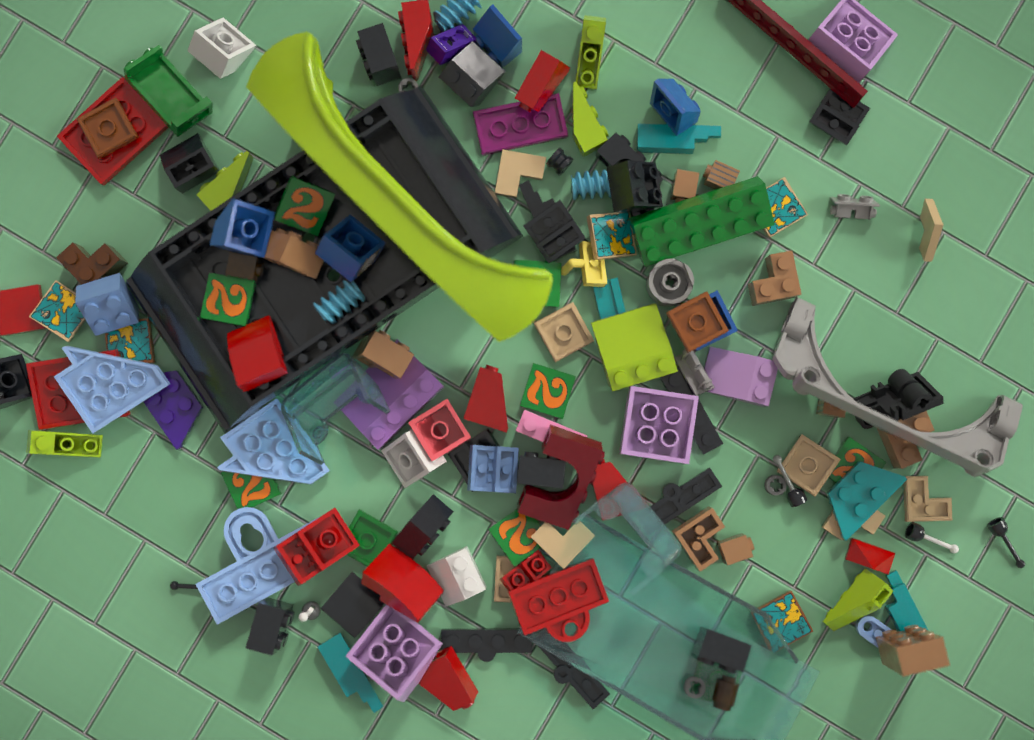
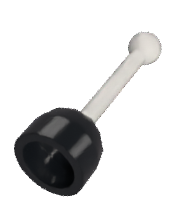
M911 522L906 528L905 538L911 541L918 542L924 538L948 548L951 553L959 551V547L955 544L950 545L926 535L924 528L918 523Z

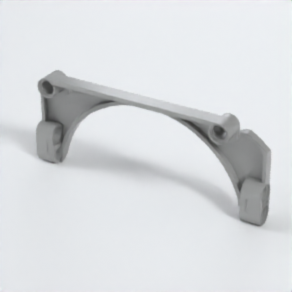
M798 297L794 299L784 321L782 333L772 360L784 378L793 380L792 385L797 393L815 396L857 416L881 431L924 448L963 467L970 476L978 477L982 473H988L1003 464L1009 439L1014 436L1018 428L1023 407L1021 403L1004 395H998L985 413L970 425L947 432L916 431L857 403L844 391L832 376L820 353L815 333V305Z

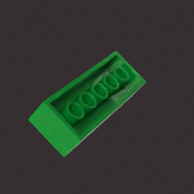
M758 176L629 218L639 257L645 267L775 225L766 184Z

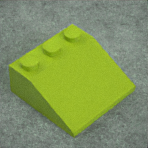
M656 303L591 322L608 386L612 391L678 372Z

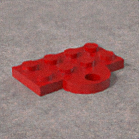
M594 558L507 591L524 636L545 628L553 638L562 642H571L582 637L587 631L590 622L588 610L609 602ZM568 623H574L576 626L575 633L573 635H566L565 626Z

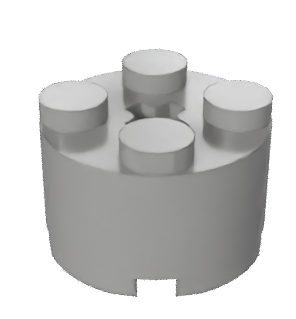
M665 259L657 263L648 274L646 280V289L650 298L656 304L665 307L676 306L683 302L690 295L694 285V276L689 266L676 259ZM667 278L669 279V281L675 282L672 285V288L669 285L666 286L665 282L667 281Z

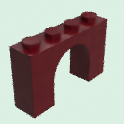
M550 424L542 443V453L570 463L577 471L576 480L569 488L560 492H549L525 484L517 502V511L520 514L569 530L571 524L576 523L578 519L580 503L584 504L587 498V487L589 484H593L596 477L595 469L597 464L601 465L605 452L601 442Z

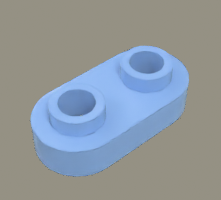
M870 615L858 619L855 624L857 633L877 648L876 637L882 636L884 631L892 630ZM869 622L870 628L864 630V624Z

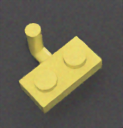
M582 241L579 244L580 259H569L562 266L561 275L566 276L573 268H581L583 286H606L605 260H594L591 242Z

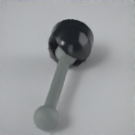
M775 455L773 462L778 465L790 489L787 494L790 506L797 507L807 501L805 493L799 488H794L781 463V456Z

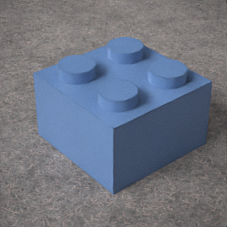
M120 273L76 286L75 303L95 336L139 323V305Z

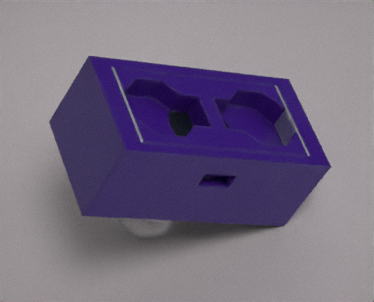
M461 24L431 37L426 51L439 65L448 64L451 59L472 41L476 43L477 38Z

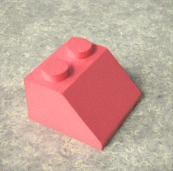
M448 399L408 422L431 461L438 459L471 439Z

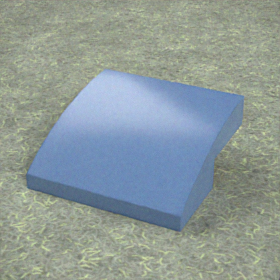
M470 445L467 491L516 493L519 448Z

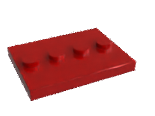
M122 77L60 132L57 137L102 186H105L169 127L125 78ZM116 97L139 138L99 159L80 127L77 118Z
M118 349L99 352L119 357ZM68 357L26 363L39 430L85 423L54 378V376L73 365ZM130 411L126 412L120 417L129 416Z

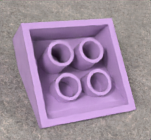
M841 0L808 40L854 80L860 83L898 34L856 0Z

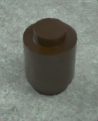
M724 674L722 678H717L712 696L714 701L713 707L731 711L732 706L735 705L740 685L735 682L736 678Z

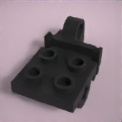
M905 369L894 371L888 378V384L883 385L879 382L878 388L872 385L871 391L852 398L857 403L899 422L898 417L905 420L944 404L943 396L919 372L910 375ZM855 416L856 421L864 429L874 427Z

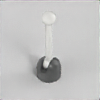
M315 601L307 602L302 608L299 620L305 622L316 619L321 613L320 605Z

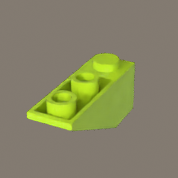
M584 15L576 82L579 87L597 89L606 18Z
M574 82L572 87L573 140L582 156L585 157L598 150L608 140L609 134L605 126H600L597 121L598 113L593 105L589 106L586 100L588 96L583 86L579 87L577 82Z
M248 151L236 155L230 166L219 170L214 180L206 182L200 187V192L197 196L210 211L242 190L254 159Z
M28 430L26 453L101 458L103 435Z
M865 568L862 573L855 577L854 583L841 595L834 608L827 612L823 622L833 631L842 628L880 609L893 593V590L886 582Z

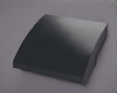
M829 89L809 123L847 146L870 108L861 102L853 108L832 89Z
M558 200L523 225L548 263H551L586 238L561 200Z
M489 428L448 454L467 485L470 445L500 446Z
M351 572L321 607V610L353 638H356L384 603L380 601L378 593L362 585V579L354 572Z

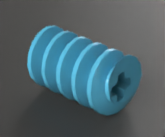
M447 0V6L443 4L440 6L441 13L435 10L433 16L436 25L442 32H445L448 28H454L455 22L459 25L463 24L461 17L469 20L468 11L475 15V5L480 9L482 7L478 0Z
M597 170L593 171L592 177L588 171L584 172L583 178L579 171L575 173L574 178L571 175L573 200L577 199L578 194L585 200L587 193H589L591 199H594L596 192H598L600 199L603 198L604 192H607L609 198H611L606 170H602L601 176H599Z
M343 280L344 289L335 286L337 294L335 295L329 291V300L323 297L320 298L321 306L315 302L313 303V306L326 323L329 321L335 324V315L342 319L344 317L342 310L350 313V304L358 307L357 299L363 302L366 301L365 295L354 281L349 283Z

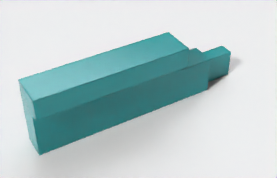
M638 124L637 150L641 153L693 154L695 142L707 143L708 138H721V126L692 125L677 136L667 124Z
M618 277L607 280V285L604 287H593L600 319L626 312Z
M897 570L886 574L885 576L893 590L891 595L894 602L886 605L885 608L897 631L905 630L904 627L909 625H918L928 630Z
M341 633L317 646L346 697L357 691L363 703L367 701L373 713L383 708L364 672L346 657L350 648Z

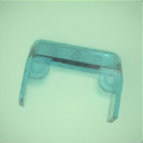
M341 353L287 395L281 404V411L298 453L320 465L324 463L318 445L328 435L326 421L357 396L365 404H371L386 414L390 412L379 386L349 354Z
M622 483L615 487L573 521L578 525L594 511L604 520H611L621 513L649 547L650 551L641 559V568L647 576L629 590L632 596L666 569L681 553L679 541L635 487L629 483Z

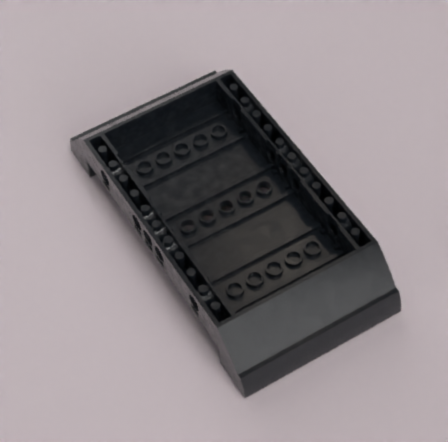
M416 87L413 90L381 98L346 121L350 131L366 151L447 232L466 247L490 259L523 236L424 88ZM302 150L148 252L135 268L131 277L126 279L128 288L224 434L261 410L264 404L440 288L305 150ZM291 176H294L335 193L318 236L315 235L313 243L319 245L323 236L348 215H352L386 244L377 260L353 280L365 295L366 301L363 302L357 299L358 307L350 304L351 312L348 313L342 310L344 315L342 319L335 315V324L329 321L326 323L313 306V303L315 302L321 306V297L329 300V291L335 295L337 294L335 286L344 289L343 280L349 283L352 282L341 274L337 281H330L328 274L334 268L326 262H323L317 278L314 279L258 257L262 259L261 263L264 264V271L262 277H259L258 282L255 284L248 324L268 315L271 317L284 355L282 358L287 374L244 392L237 386L227 344V333L243 326L200 318L209 273L225 275L229 253L233 252L210 245L214 224L232 199L276 213ZM273 219L271 230L276 231L279 228L286 232H294L302 236L301 241H303V236L307 232Z

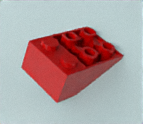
M428 0L402 2V11H398L402 32H405L401 33L402 44L405 54H408L404 55L405 66L408 75H412L416 82L428 54L426 49L430 38L434 36Z

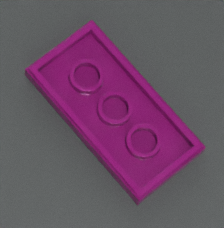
M559 93L552 94L539 112L534 109L528 112L519 106L520 101L473 111L482 156L499 153L502 150H513L568 138Z

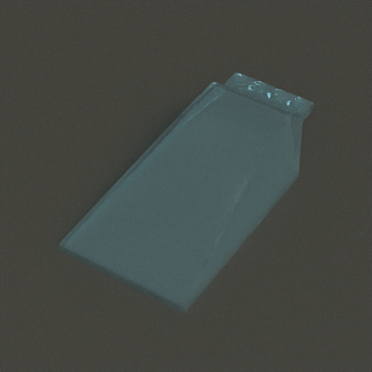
M583 513L579 521L595 537L565 568L594 558L609 602L588 610L590 615L588 629L582 637L575 641H559L553 638L545 628L524 636L520 627L517 633L698 740H785L820 671L798 660L767 613ZM556 562L550 574L563 568ZM571 622L565 626L566 635H573L575 633L576 626L574 623ZM700 627L752 645L744 672L737 670L736 674H732L718 668L719 663L714 662V665L711 666L696 660L697 655L693 654L692 650ZM723 674L736 678L735 682L740 684L735 705L732 706L731 711L713 707L714 701L712 696L717 678H722ZM688 677H698L705 683V693L700 698H691L685 693L683 686ZM692 681L690 683L691 688H689V692L691 693L692 691H694L695 693H698V687L700 686V683L698 682L696 684L694 683V681Z

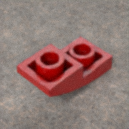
M537 550L501 577L500 581L509 591L539 579L552 567L541 552Z

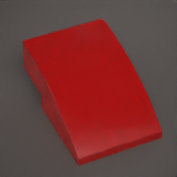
M269 315L227 333L228 351L237 386L244 392L287 374L282 358L284 355Z
M333 508L273 549L297 586H300L360 545L337 509Z
M388 544L362 572V585L378 593L381 602L417 623L444 592L426 570L391 544Z

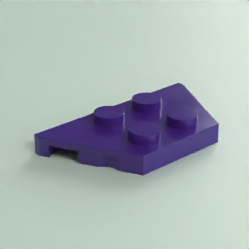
M174 370L163 372L170 385L143 402L175 449L179 450L182 448V443L188 432L193 428L195 419L199 417L204 407L180 372Z

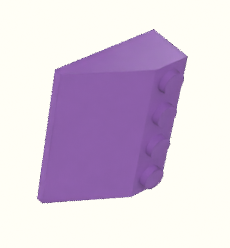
M413 356L400 379H394L378 368L369 367L334 403L378 450H381L444 386Z

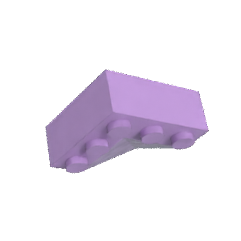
M630 386L628 388L619 454L689 464L699 396Z
M385 605L346 657L395 699L405 702L420 682L443 643L419 623Z

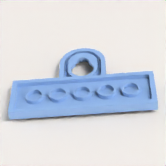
M240 508L229 515L224 525V537L237 562L196 583L217 625L295 582L273 548L316 519L278 538L267 516L256 508ZM243 524H251L254 529L260 531L263 535V545L259 550L249 551L242 545L240 528Z

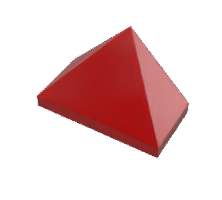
M851 538L845 559L889 574L895 553Z

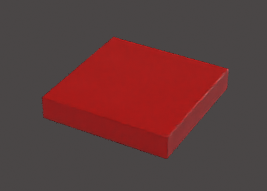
M37 284L0 291V336L47 329L29 317L43 298L41 285Z

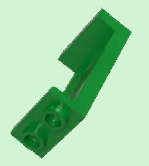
M160 45L147 49L143 56L126 64L124 68L125 80L177 137L213 113L212 101L207 96L205 98L201 97L164 56L163 48Z

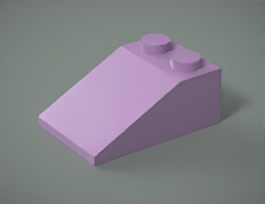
M709 347L704 370L708 377L712 379V384L715 388L707 391L708 393L761 407L769 406L778 371L773 360Z

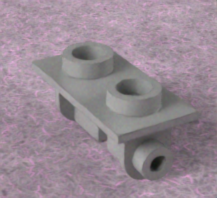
M838 194L837 197H830V200L835 204L830 207V215H834V217L851 218V211L855 210L854 218L870 220L872 217H876L877 210L873 208L880 206L871 196H860L859 199L851 198L850 195Z
M683 350V354L674 357L695 396L715 388L712 384V379L708 377L698 360L695 350L689 353Z

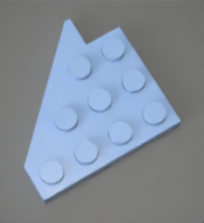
M64 346L62 349L73 365L54 376L92 433L97 432L170 385V382L158 365L72 346Z

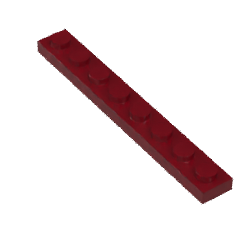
M727 0L850 106L854 108L868 91L860 83L848 75L762 0Z

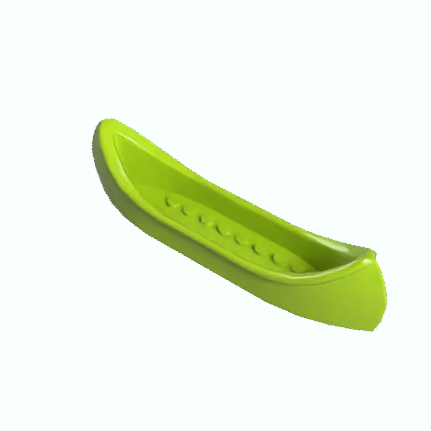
M303 32L289 36L273 45L261 56L250 74L246 88L306 153L431 279L498 342L515 336L532 324L542 311L549 297L553 281L551 273L545 269L526 268L501 263L486 258L466 247L447 232L366 151L350 131L335 104L323 67L319 43L314 35L310 32Z

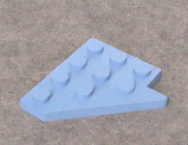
M277 398L220 437L233 455L217 467L220 471L310 485L330 472Z

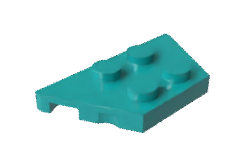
M858 461L827 492L829 502L833 507L835 520L838 522L841 531V538L847 541L907 478Z

